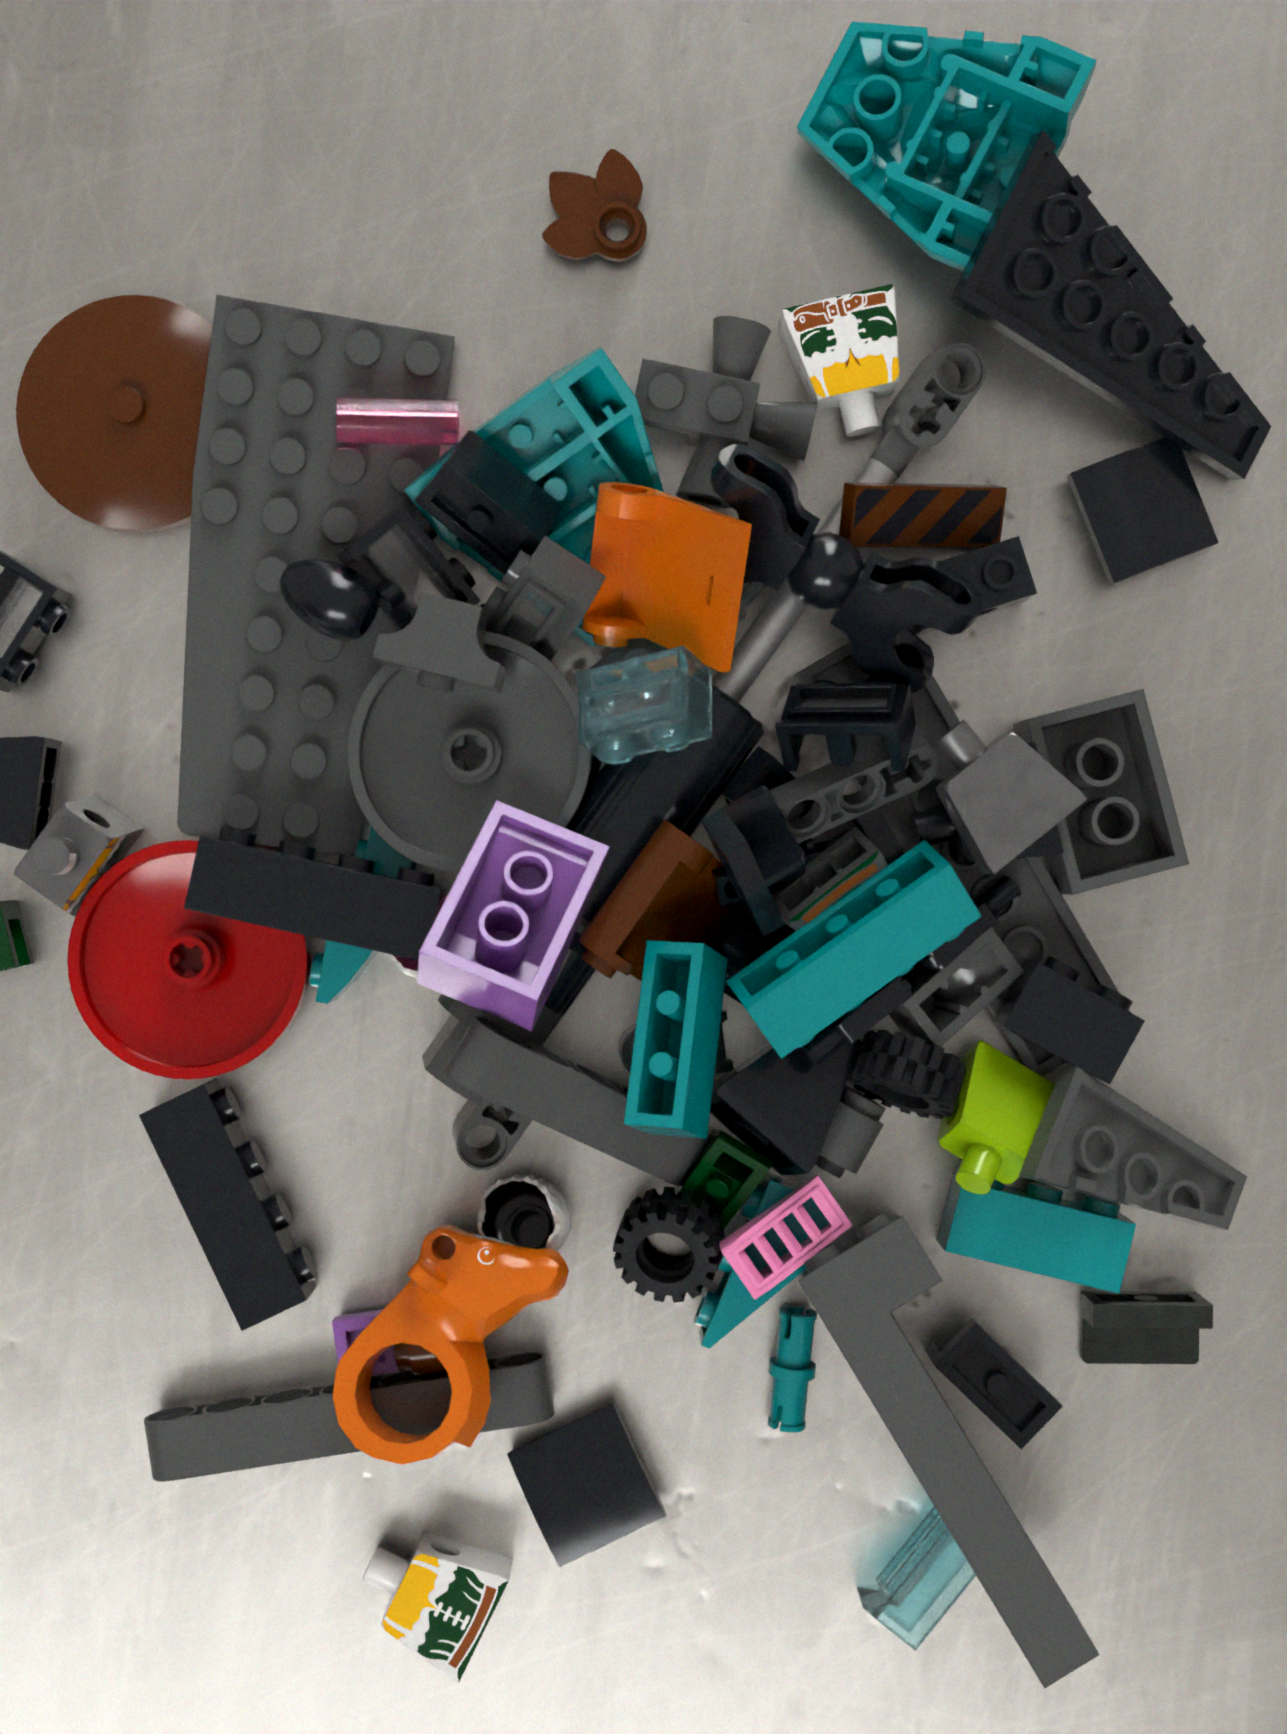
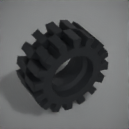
M871 1030L863 1037L849 1082L854 1084L853 1087L857 1091L865 1092L866 1097L872 1100L879 1099L882 1101V1105L889 1108L893 1105L900 1108V1112L910 1114L912 1111L916 1112L919 1117L929 1118V1115L936 1119H943L944 1116L947 1118L951 1117L967 1069L964 1062L958 1061L959 1057L953 1053H944L945 1048L939 1045L929 1046L925 1044L926 1040L915 1037V1040L907 1038L906 1034L895 1031V1034L892 1035L887 1030H878V1033Z

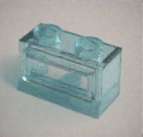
M684 645L575 673L579 690L578 743L603 763L623 764L631 761L634 756L659 750L666 752L680 751L687 748L689 743L712 738V671Z

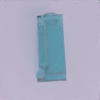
M934 1506L877 1576V1583L857 1586L863 1609L916 1651L975 1578L976 1574Z

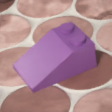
M496 800L419 950L417 984L532 1031L556 981L610 846Z

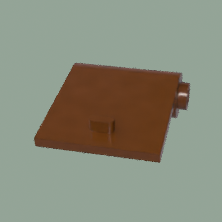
M663 820L578 939L587 948L581 958L610 979L618 970L626 976L631 974L642 981L647 940L705 943L710 946L725 932L733 904L720 906L715 899L714 892L717 890L716 881L712 877V870L722 868L721 862L714 857V854L668 821ZM730 881L727 882L725 889L732 887Z

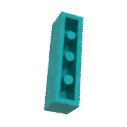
M923 840L726 982L782 1059L796 1048L808 1044L817 1033L845 1013L858 1008L866 998L897 976H902L909 972L918 961L942 944L958 937L966 927L982 916L951 864L926 840Z

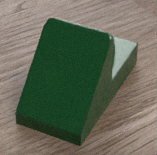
M713 1129L699 1159L689 1171L681 1186L676 1189L675 1194L682 1196L686 1189L694 1193L693 1201L698 1203L704 1198L711 1204L709 1215L718 1213L722 1220L720 1229H725L768 1173L773 1161L722 1130Z

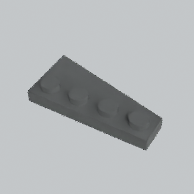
M1077 1066L1061 1068L1019 1176L1204 1227L1222 1230L1229 1229L1247 1176Z

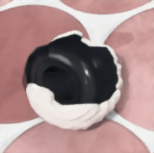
M514 1174L511 1177L498 1179L495 1185H491L483 1193L477 1217V1229L482 1236L498 1238L521 1247L535 1249L551 1248L557 1251L563 1246L569 1235L571 1215L563 1194L557 1191L553 1184L545 1181V1178L536 1179L532 1174Z

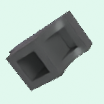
M421 592L416 614L404 629L390 634L378 633L373 658L383 665L418 673L416 684L448 693H453L454 685L458 683L501 694L507 672L500 663L491 660L486 654L484 635L489 615L483 607Z

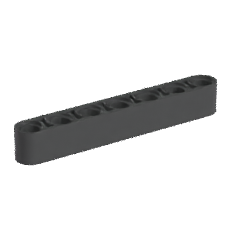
M527 1352L487 1358L491 1403L485 1424L479 1433L532 1425L546 1421L554 1416L555 1411L548 1366L544 1353ZM412 1371L371 1376L370 1393L375 1410L384 1423L400 1433L422 1435L434 1432L440 1427L449 1412L452 1390L448 1372L415 1376ZM334 1382L173 1407L155 1412L144 1418L152 1477L155 1481L181 1480L360 1452V1450L355 1448L338 1425L332 1398Z

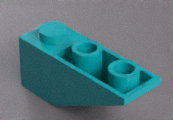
M768 1171L762 1183L758 1184L742 1205L739 1214L747 1217L746 1224L801 1185ZM812 1197L802 1204L819 1230L829 1224ZM792 1212L783 1219L799 1243L809 1238ZM773 1227L764 1233V1236L779 1257L789 1252ZM751 1243L744 1249L759 1272L769 1266L754 1243ZM722 1254L718 1270L723 1271L724 1274L716 1293L706 1290L694 1318V1323L701 1326L699 1331L701 1346L710 1349L806 1269L805 1265L800 1266L783 1281L755 1300Z

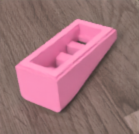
M817 1174L719 1242V1245L726 1260L751 1296L756 1300L853 1225ZM811 1197L829 1222L828 1225L820 1230L802 1205ZM791 1212L809 1236L802 1243L798 1242L783 1220ZM772 1227L789 1250V1252L781 1257L777 1255L764 1236V1233ZM751 1243H754L769 1265L760 1272L744 1250Z

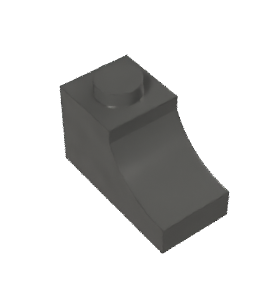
M990 927L943 970L938 972L923 971L915 975L909 981L912 984L911 990L913 995L888 1015L900 1031L906 1034L907 1038L915 1040V1037L926 1040L925 1044L929 1046L936 1044L942 1047L1024 971L994 929Z

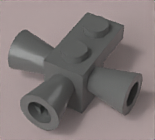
M719 316L713 319L712 373L645 358L642 359L635 396L644 425L687 434V445L696 447L676 493V496L681 499L708 507L732 508L714 492L710 481L711 470L716 457L722 449L733 444L747 446L749 438L801 461L805 460L817 402H757L760 383L750 380L771 334V330L761 323L734 316Z

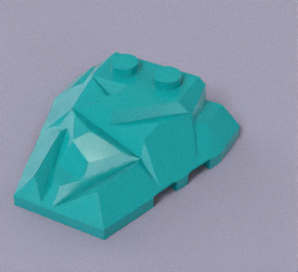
M852 21L799 121L797 131L806 142L859 189L929 257L963 272L1032 136L1044 130L1057 147L1053 153L1057 158L1059 157L1069 136L1071 122L1086 93L1097 60L1039 36L1022 35L1021 44L984 41V32L964 31L963 39L928 36L927 27Z

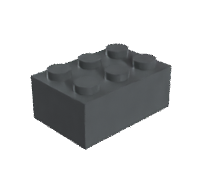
M1144 689L1029 718L1013 724L1015 734L1026 743L1035 741L1038 754L1076 786L1087 798L1084 803L1057 824L1064 853L1047 856L1053 880L1061 894L1074 895L1189 864Z

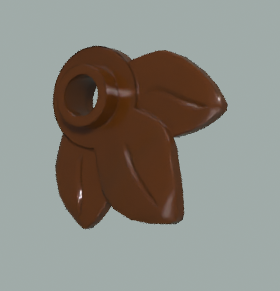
M610 149L598 167L596 178L574 172H551L549 176L550 199L559 219L555 220L542 233V238L553 251L560 256L574 260L598 254L604 259L614 262L629 260L641 251L647 236L646 221L638 209L642 197L643 184L639 173L623 154L615 149ZM614 225H622L628 230L629 234L622 241H613L607 236L608 229Z

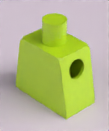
M980 1039L958 1060L964 1062L967 1071L951 1117L947 1118L944 1116L941 1119L937 1140L942 1148L962 1159L955 1176L956 1182L963 1189L971 1193L987 1194L992 1187L994 1179L1002 1184H1011L1020 1177V1171L1055 1084Z

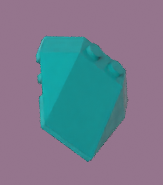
M602 347L550 374L473 430L561 505V510L546 537L589 565L599 484L605 482L631 483L664 492L637 398ZM458 441L411 482L404 491L432 525L442 541L455 550L459 549L485 567L489 574L502 582L503 573L414 501L421 489L449 459L459 443ZM531 591L527 593L526 597L533 601V605L549 616L554 606ZM582 618L573 630V633L592 647H595L597 643L593 642V634L586 632L582 628Z

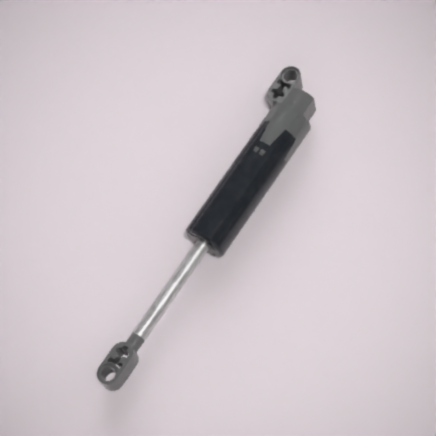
M954 343L927 355L920 362L886 410L882 420L884 438L852 483H895L918 450L936 445L947 436L985 380L986 364L977 348L968 343ZM944 360L953 362L959 370L960 382L956 389L949 387L943 381L941 366ZM930 402L936 404V406L926 409L918 421L917 425L923 432L914 434L911 429L914 426L915 420L909 414L924 409ZM843 496L817 533L831 532L839 535ZM787 578L779 590H775L734 648L731 671H718L711 682H708L683 667L673 668L586 790L583 802L567 829L610 846L556 981L533 1030L529 1031L441 994L438 998L440 1004L451 1013V1016L426 1049L422 1059L426 1071L447 1087L468 1099L454 1120L452 1133L459 1157L468 1167L476 1170H489L498 1166L508 1156L532 1120L459 1085L445 1074V1066L475 1016L486 1018L540 1045L545 1043L596 971V969L581 958L587 949L578 941L582 933L662 821H668L691 837L701 823V820L721 795L722 789L736 774L763 736L762 723L752 717L751 713L740 705L739 702L807 608L791 592ZM502 1107L505 1110L508 1120H504L502 1116L499 1114V1111ZM479 1125H487L496 1130L494 1140L485 1147L475 1148L465 1142L468 1132Z

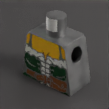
M98 795L64 803L56 811L19 862L13 874L62 910L76 917L84 898L92 886L105 872L126 856L144 831V828ZM96 819V820L99 821L101 824H103L105 827L100 826V825L94 823L93 820Z

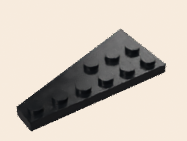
M1042 130L1034 134L949 300L1229 479H1245L1271 425L1230 372L1223 373L1203 347L1206 340L1193 324L1187 326L1170 305V302L1173 300L1172 296L1117 225L1110 226L1090 201L1088 196L1092 192L1077 174L1072 177L1053 153L1057 147L1047 133Z

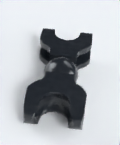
M741 444L725 447L716 457L710 479L714 492L737 511L739 520L752 524L743 583L750 581L761 582L778 591L787 578L791 592L804 605L819 610L836 609L830 624L847 635L851 642L855 661L863 672L876 680L887 679L898 684H910L911 693L921 690L932 676L934 656L931 647L921 640L909 626L926 625L950 635L962 633L973 624L982 612V599L979 590L969 580L934 558L913 557L902 561H892L872 551L863 564L859 550L845 537L831 532L813 534L820 519L804 509L799 501L796 483L788 469L760 452Z

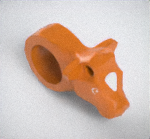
M443 1224L430 1230L423 1240L418 1260L407 1273L411 1278L410 1282L359 1334L340 1358L336 1368L332 1398L338 1425L355 1448L373 1458L401 1465L433 1458L455 1442L470 1448L485 1424L491 1403L489 1366L483 1342L489 1334L506 1324L525 1307L534 1302L551 1300L558 1296L566 1285L569 1273L563 1257L559 1252L551 1248L535 1249L521 1247L498 1238L469 1233L459 1227ZM406 1343L421 1346L437 1356L448 1372L452 1390L449 1412L440 1427L434 1432L422 1435L400 1433L384 1423L373 1406L370 1393L372 1370L381 1354L392 1345Z

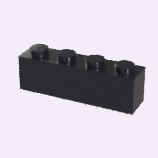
M223 827L220 828L218 838L199 837L184 909L418 960L419 950L446 896V888L433 886L435 874L399 867L396 878L374 873L376 861L339 854L337 864L314 859L316 852L314 847L280 840L278 851L256 847L257 835Z
M217 1078L140 1114L139 1117L241 1331L306 1301L316 1289L313 1281L318 1277L315 1263L306 1247L301 1246L297 1248L288 1229V1226L292 1225L289 1208L279 1193L272 1195L262 1173L267 1171L266 1161L257 1143L254 1140L246 1141L237 1122V1120L242 1118L241 1109L230 1088L227 1086L221 1088Z

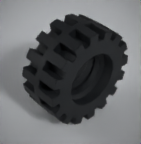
M664 1187L662 1195H658L656 1189L653 1188L645 1192L643 1199L637 1196L631 1201L619 1225L613 1245V1252H616L614 1257L616 1269L624 1268L621 1278L627 1285L635 1281L637 1283L635 1289L637 1293L644 1296L647 1291L653 1292L654 1300L664 1302L665 1296L669 1295L672 1296L673 1302L676 1303L684 1302L686 1293L693 1299L701 1295L703 1286L708 1288L711 1285L720 1264L722 1252L719 1242L725 1238L724 1229H720L722 1220L718 1213L709 1215L711 1204L704 1198L697 1203L693 1201L694 1193L685 1189L683 1195L680 1196L675 1194V1187ZM655 1233H669L681 1238L689 1245L692 1252L683 1256L664 1254L654 1248L646 1236Z

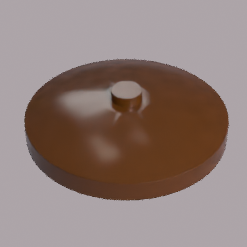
M121 295L98 300L75 310L53 326L42 338L30 356L21 377L17 395L16 420L20 444L30 469L43 488L59 504L91 524L120 533L152 534L172 530L191 522L193 470L213 326L210 322L196 312L170 300L154 296Z

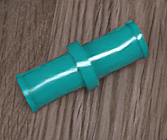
M786 1305L779 1308L780 1319L776 1356L769 1360L768 1371L774 1378L768 1426L776 1429L779 1426V1422H781L780 1431L801 1432L805 1429L808 1382L815 1378L816 1364L811 1361L817 1312L809 1308L806 1309V1315H803V1306Z

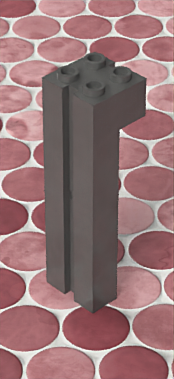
M886 1212L855 1230L861 1241L843 1253H840L837 1246L832 1244L806 1260L804 1265L809 1274L798 1281L1045 1689L1100 1654L891 1313L943 1280L905 1218L901 1216L891 1222Z

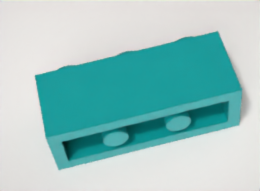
M646 941L624 1124L649 1134L707 1139L728 959L705 943Z
M952 1173L936 1238L937 1242L946 1252L1120 1293L1136 1224L1119 1213L1120 1204L1090 1195H1085L1084 1204L1062 1199L1063 1190L1032 1181L1028 1182L1027 1190L1004 1185L994 1179L989 1193L974 1194L963 1189L956 1182L955 1176L957 1173Z

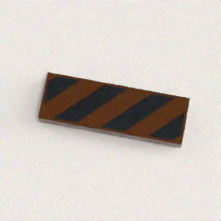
M844 483L839 535L845 537L855 547H986L1001 540L1007 488L998 485Z

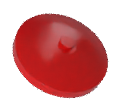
M193 840L170 841L146 847L125 857L105 872L92 886L76 914L71 928L67 956L68 977L76 1006L84 1022L101 1044L116 1057L141 1071L156 1076L185 1080L203 1079L233 1071L253 1061L272 1047L287 1031L302 1005L308 986L311 965L309 936L184 909L199 842Z

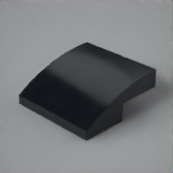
M1167 438L1125 451L1074 471L1067 476L1110 586L1219 543L1182 448Z
M610 1403L507 1453L533 1516L559 1567H564L667 1517L644 1461L640 1460L615 1403Z

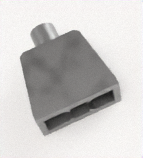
M964 719L935 742L956 768L953 774L935 788L977 867L983 874L997 873L1087 800L1085 795L1012 731L1000 735L989 745L985 746Z

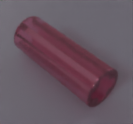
M336 397L337 443L458 444V400Z

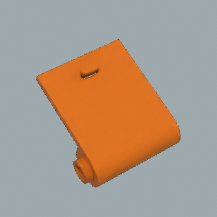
M622 482L599 484L590 566L604 574L606 578L583 617V630L593 634V642L599 645L625 647L628 645L629 639L646 638L719 672H730L752 524L647 486Z

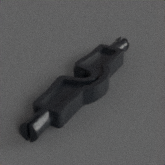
M1003 875L1000 880L977 899L971 897L982 917L966 927L958 937L945 942L918 961L909 972L902 976H897L866 998L858 1008L845 1013L817 1033L808 1044L800 1047L804 1054L814 1065L818 1066L824 1058L844 1041L849 1044L854 1043L880 1020L913 995L911 990L912 984L909 981L915 975L923 971L938 972L943 970L998 921L995 914L1014 898L1021 895V891L1016 883L1007 875Z

